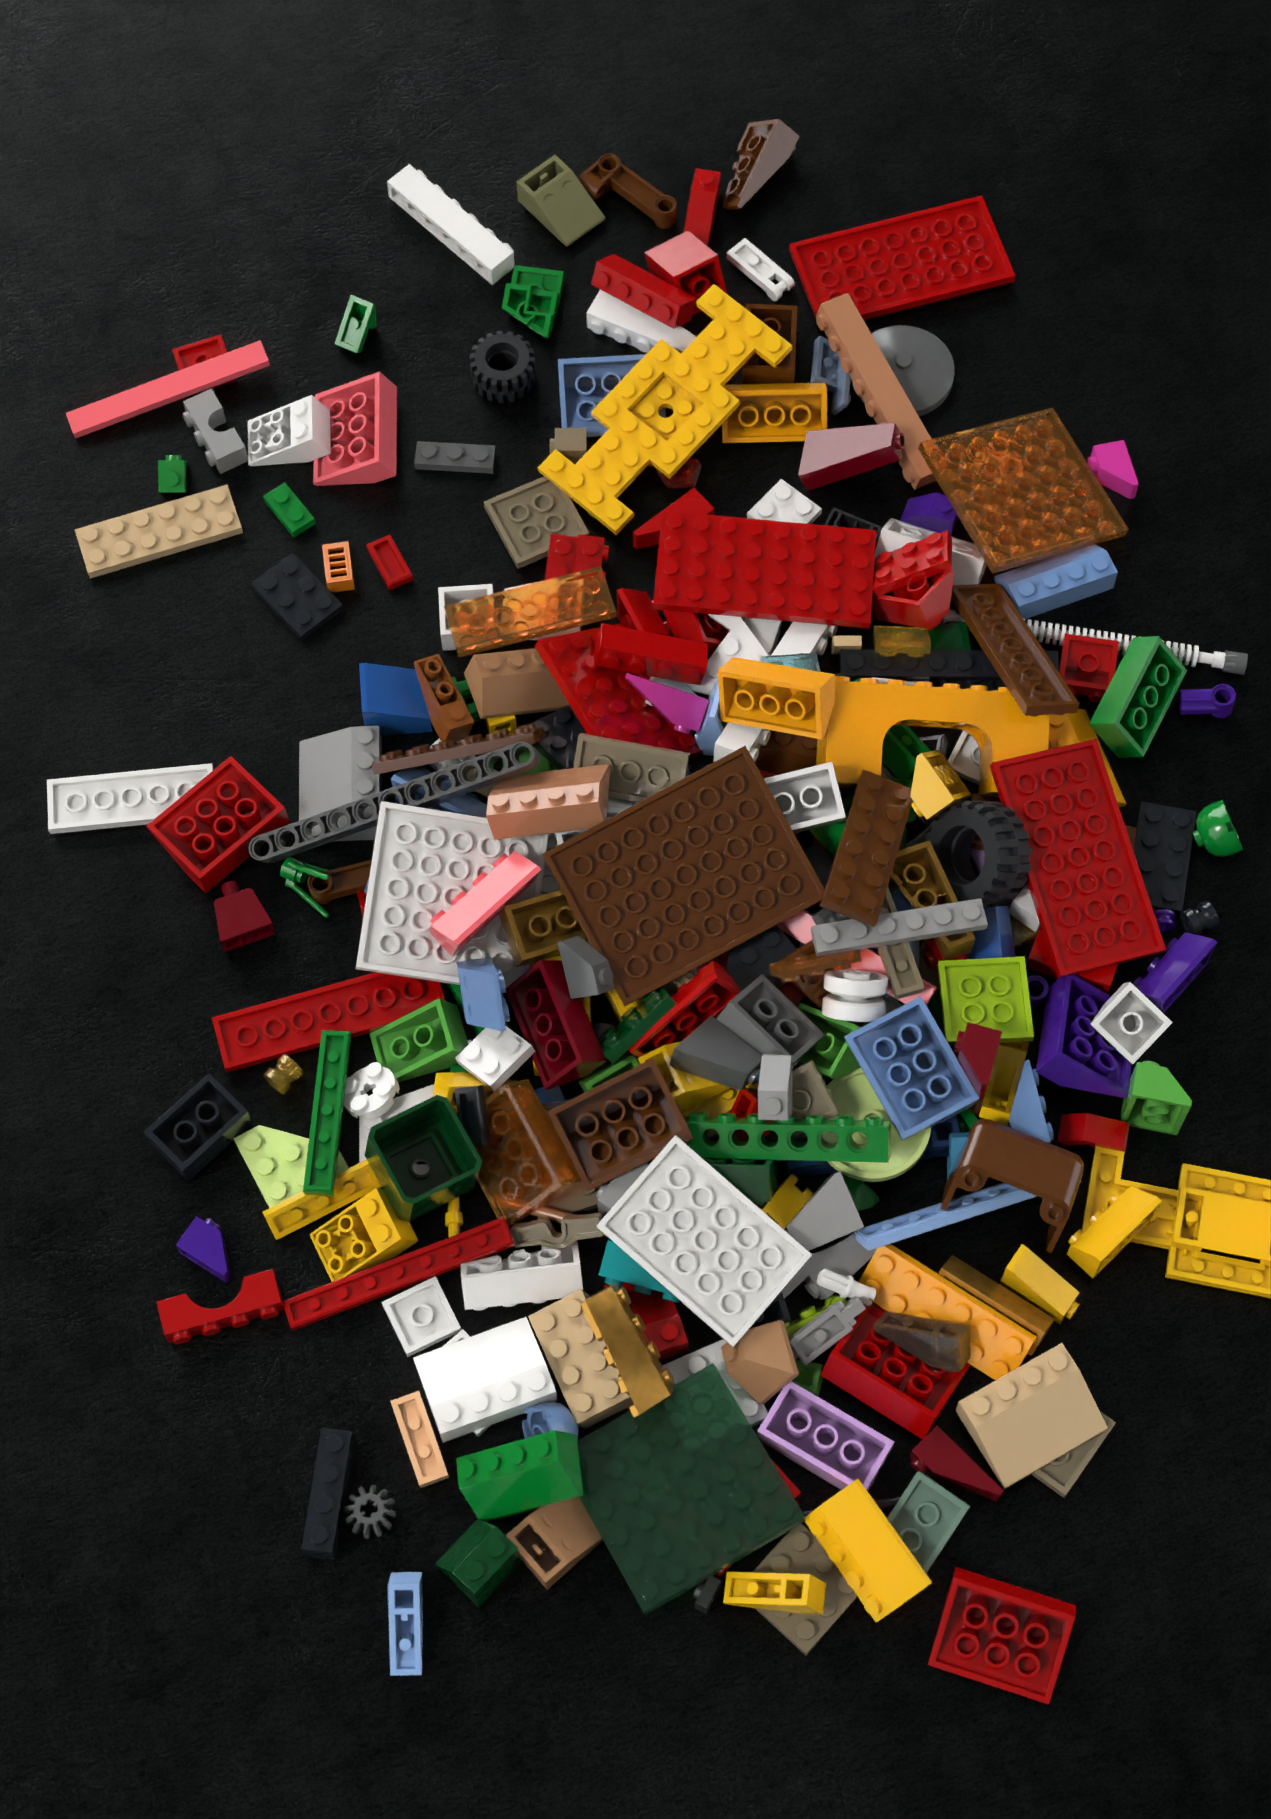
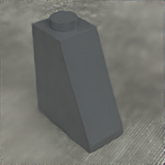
M710 1016L675 1047L669 1065L674 1069L742 1091L749 1083L754 1085L759 1080L762 1055L713 1016Z

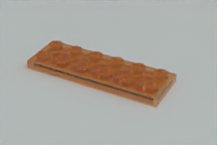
M601 566L444 606L458 658L616 617V610Z

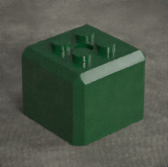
M435 1095L372 1126L365 1150V1158L398 1218L408 1222L473 1190L482 1164V1159L446 1097ZM419 1161L426 1163L429 1171L424 1175L416 1174L412 1168L414 1163Z

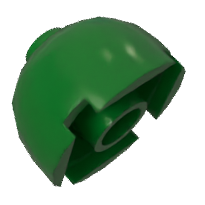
M1216 801L1204 807L1196 819L1197 830L1193 831L1198 847L1204 846L1210 854L1218 857H1226L1242 851L1241 842L1224 801Z

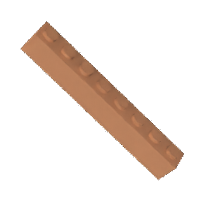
M846 293L822 303L816 315L817 325L826 333L832 351L838 354L843 371L849 374L853 381L855 392L861 395L865 402L867 413L874 418L877 425L895 423L899 431L904 434L905 448L902 449L898 462L903 469L905 480L911 483L914 490L941 479L947 469V465L849 294Z

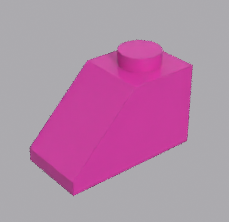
M1124 440L1093 446L1091 457H1088V467L1091 473L1094 472L1097 482L1129 499L1135 498L1139 483Z

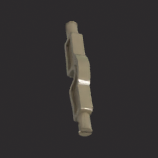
M602 1213L566 1215L561 1219L562 1233L555 1231L549 1218L514 1224L510 1229L515 1244L514 1247L543 1245L549 1248H564L579 1239L602 1237L604 1233L596 1226L603 1219Z

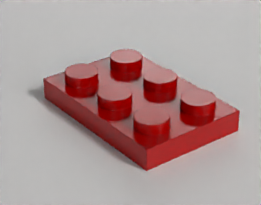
M948 530L941 533H933L925 539L915 543H907L899 549L883 552L875 557L873 590L878 597L952 569V537Z

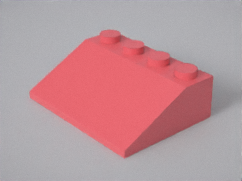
M377 372L316 394L315 398L330 410L331 454L314 460L313 484L316 486L376 483L396 476L397 386L382 373Z

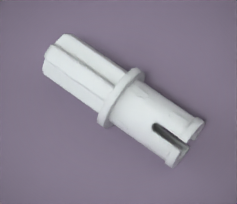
M823 1269L818 1274L817 1284L839 1293L843 1299L856 1296L866 1306L872 1304L869 1298L875 1299L876 1289L874 1287L857 1282L850 1275L845 1277L828 1269Z

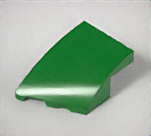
M514 265L511 284L506 283L502 309L542 337L549 339L563 290L564 271Z

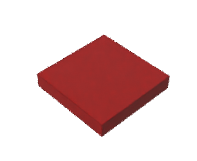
M222 335L172 349L179 371L228 353ZM235 378V379H233V380H230V381H227V382H225V383L219 384V385H223V384H226V383H229V382H232V381H236L237 378Z

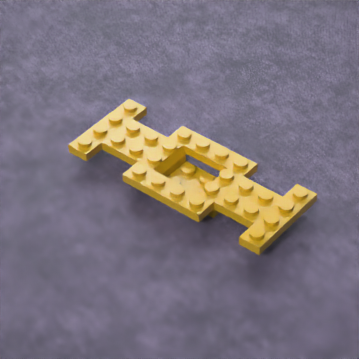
M1095 1147L1082 1224L1083 1232L1091 1226L1088 1221L1098 1210L1101 1209L1105 1212L1111 1206L1108 1202L1116 1192L1121 1190L1124 1193L1130 1186L1157 1196L1162 1201L1154 1218L1130 1242L1169 1249L1166 1278L1271 1298V1180L1183 1163L1180 1170L1178 1190L1122 1180L1121 1173L1125 1152ZM1203 1248L1259 1259L1260 1263L1204 1253L1201 1250Z

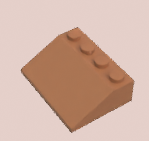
M603 764L522 774L497 782L488 796L486 817L494 840L590 829L605 821L610 765Z

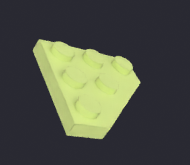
M261 1125L233 1138L269 1208L303 1192L309 1144L308 1138ZM340 1151L338 1152L336 1174L348 1169Z

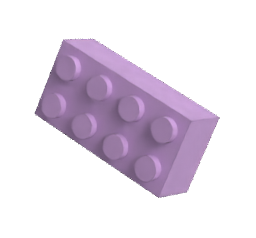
M792 1381L783 1387L757 1431L758 1441L841 1490L858 1478L868 1491L894 1445V1441Z

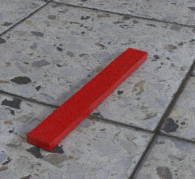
M501 1217L286 1299L282 1303L290 1328L294 1331L459 1268L463 1263L480 1260L514 1247L515 1244L505 1217Z

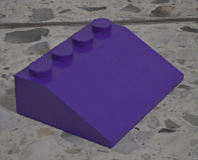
M1075 975L1059 978L1048 988L1036 1073L1059 1086L1121 1098L1128 1096L1131 1063L1090 1025L1102 1006L1111 997L1110 995Z

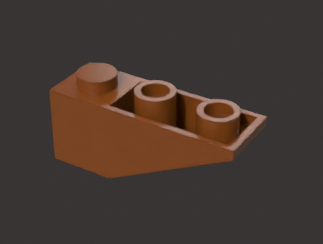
M436 654L414 661V667L431 723L440 740L455 739L456 742L465 739V737L469 736L474 720L440 655Z

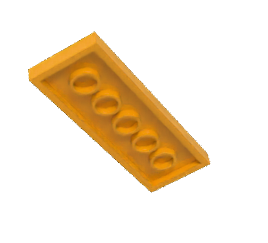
M892 1244L877 1248L859 1280L860 1283L876 1289L875 1299L869 1298V1300L994 1380L1020 1367L1037 1338L1034 1334Z

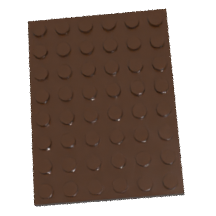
M746 746L542 854L591 946L608 959L610 970L613 973L614 987L624 1007L821 902L825 890Z

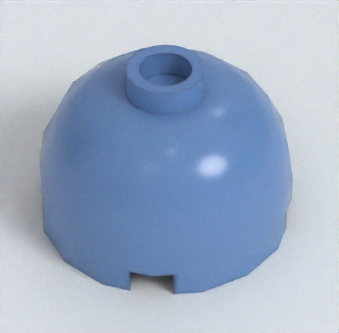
M546 1401L525 1409L524 1413H528L527 1419L522 1421L525 1438L557 1430L577 1435L578 1441L579 1425L576 1424L570 1410L562 1404Z

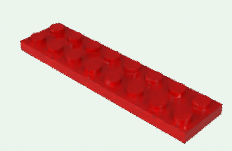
M374 972L212 1017L224 1067L226 1073L320 1047L322 1030L350 1031L351 1038L374 1032L438 998L443 1000L445 998L440 982Z

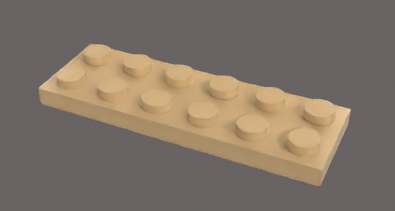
M228 485L75 529L90 578L243 533Z

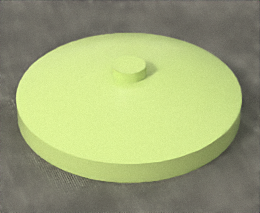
M861 1068L840 1076L827 1085L840 1110L838 1115L828 1120H836L837 1116H853L854 1120L866 1121V1117L879 1116L883 1117V1121H891ZM891 1122V1157L888 1163L827 1162L842 1174L860 1181L880 1182L896 1178L907 1172L920 1160L928 1145L931 1127L901 1140ZM827 1131L823 1133V1138L826 1142L831 1144L838 1142L837 1136L833 1132ZM855 1132L852 1134L853 1140L856 1143H867V1137L863 1133Z

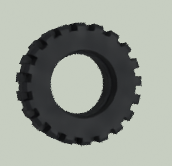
M959 801L952 803L950 807L942 810L939 813L940 817H935L931 823L932 829L927 831L925 839L927 841L930 840L958 902L981 898L983 908L1003 906L1010 899H1014L1020 892L1018 888L1025 885L1028 879L1025 876L1027 872H1030L1032 864L1029 863V856H1032V847L1028 846L1030 837L1028 832L1023 830L1022 827L1025 825L1021 819L1015 817L1016 813L1012 809L1005 807L999 802ZM976 834L981 838L985 853L984 865L978 877L973 871L970 862V847Z

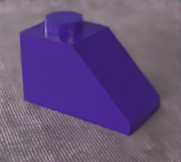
M939 493L910 498L900 521L938 533L948 530L952 536L959 517L961 500Z
M196 1216L177 1242L176 1247L180 1254L228 1284L231 1280L225 1240L220 1232L221 1227L209 1218L203 1221Z

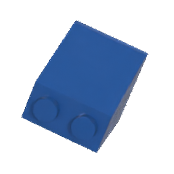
M359 663L361 705L365 726H379L381 736L432 732L431 719L415 669Z

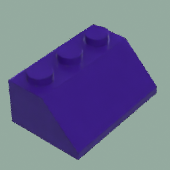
M1186 932L1179 940L1173 938L1166 947L1165 952L1167 953L1162 959L1156 957L1147 969L1148 975L1144 979L1138 977L1133 985L1164 1014L1208 964L1217 942L1212 938Z

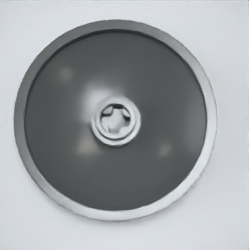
M890 326L872 333L873 338L918 416L925 415L940 406L951 391L955 373L954 361L946 345L932 333L913 326ZM857 394V396H858V397L861 399V401L865 404V402H864L863 398L861 397V395H858V394Z

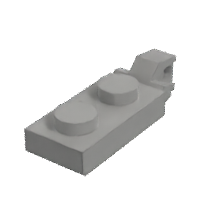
M856 1296L845 1303H842L841 1300L835 1304L833 1303L788 1337L791 1348L801 1362L807 1365L853 1330L852 1326L857 1323L854 1317L865 1310V1306Z

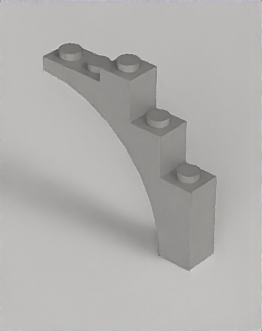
M855 1231L845 1235L833 1245L813 1253L782 1289L783 1297L785 1298L804 1280L806 1282L804 1285L806 1290L814 1298L819 1297L821 1300L829 1298L834 1291L817 1284L819 1272L823 1269H828L845 1277L848 1275L852 1276L873 1257L877 1248L869 1251L856 1241Z

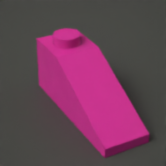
M626 673L625 679L667 721L675 724L673 729L687 734L690 733V730L699 732L709 700Z

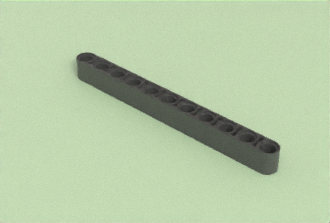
M522 741L256 836L249 844V853L254 859L267 864L280 861L377 826L381 801L390 802L393 797L398 796L399 804L427 808L531 771L538 766L540 753L528 742ZM530 750V759L525 763H521L519 760L521 752ZM498 759H503L504 768L499 772H494V763ZM477 768V778L474 781L468 782V772L471 769ZM446 778H451V787L447 791H442V781ZM424 787L425 796L423 799L416 801L415 793L417 789ZM372 806V816L364 819L363 812L365 808ZM346 815L347 824L339 829L337 825L338 819ZM320 824L321 833L318 837L313 838L312 829ZM290 834H294L295 843L287 847V837ZM268 843L269 852L267 855L262 856L260 853L263 844Z

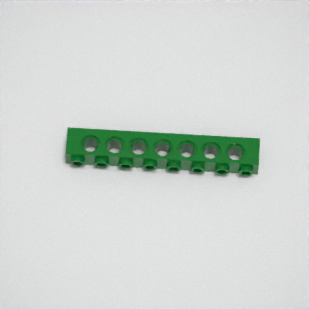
M694 1112L690 1113L689 1117L684 1116L694 1137L685 1142V1144L701 1158L888 1163L891 1157V1121H883V1117L879 1116L866 1117V1121L854 1120L853 1116H837L836 1120H824L822 1115L806 1116V1119H795V1116L791 1115L788 1120H758V1114H749L747 1118H736L734 1113L718 1114V1117H707L706 1113ZM715 1129L719 1133L720 1139L717 1141L710 1140L706 1135V1130ZM742 1129L746 1131L749 1140H738L735 1130ZM772 1130L776 1132L778 1141H768L764 1136V1131ZM795 1131H803L807 1135L808 1141L805 1143L796 1141L793 1133ZM827 1131L833 1132L837 1136L838 1142L833 1144L826 1142L823 1138V1133ZM855 1132L863 1133L867 1137V1143H856L853 1140L852 1134Z

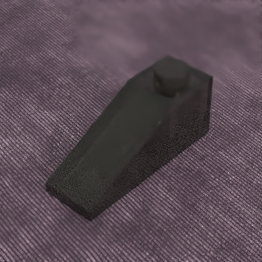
M887 1311L874 1324L876 1332L931 1367L941 1368L947 1372H960L971 1358L969 1325Z

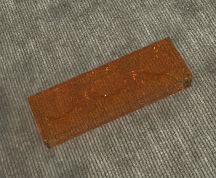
M860 950L816 957V954L769 964L771 976L782 978L783 982L799 980V975L807 973L808 976L825 974V969L834 968V970L851 968V963L861 961Z

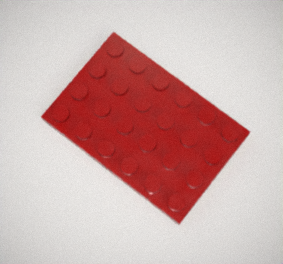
M624 623L614 624L615 626L626 628ZM600 627L539 639L534 647L587 734L690 753L689 759L697 758L702 753L698 744L695 743V737L691 731L687 734L673 729L675 724L667 721L653 706L645 703L646 699L625 679L626 673L648 680L651 679V676L594 665L595 640Z

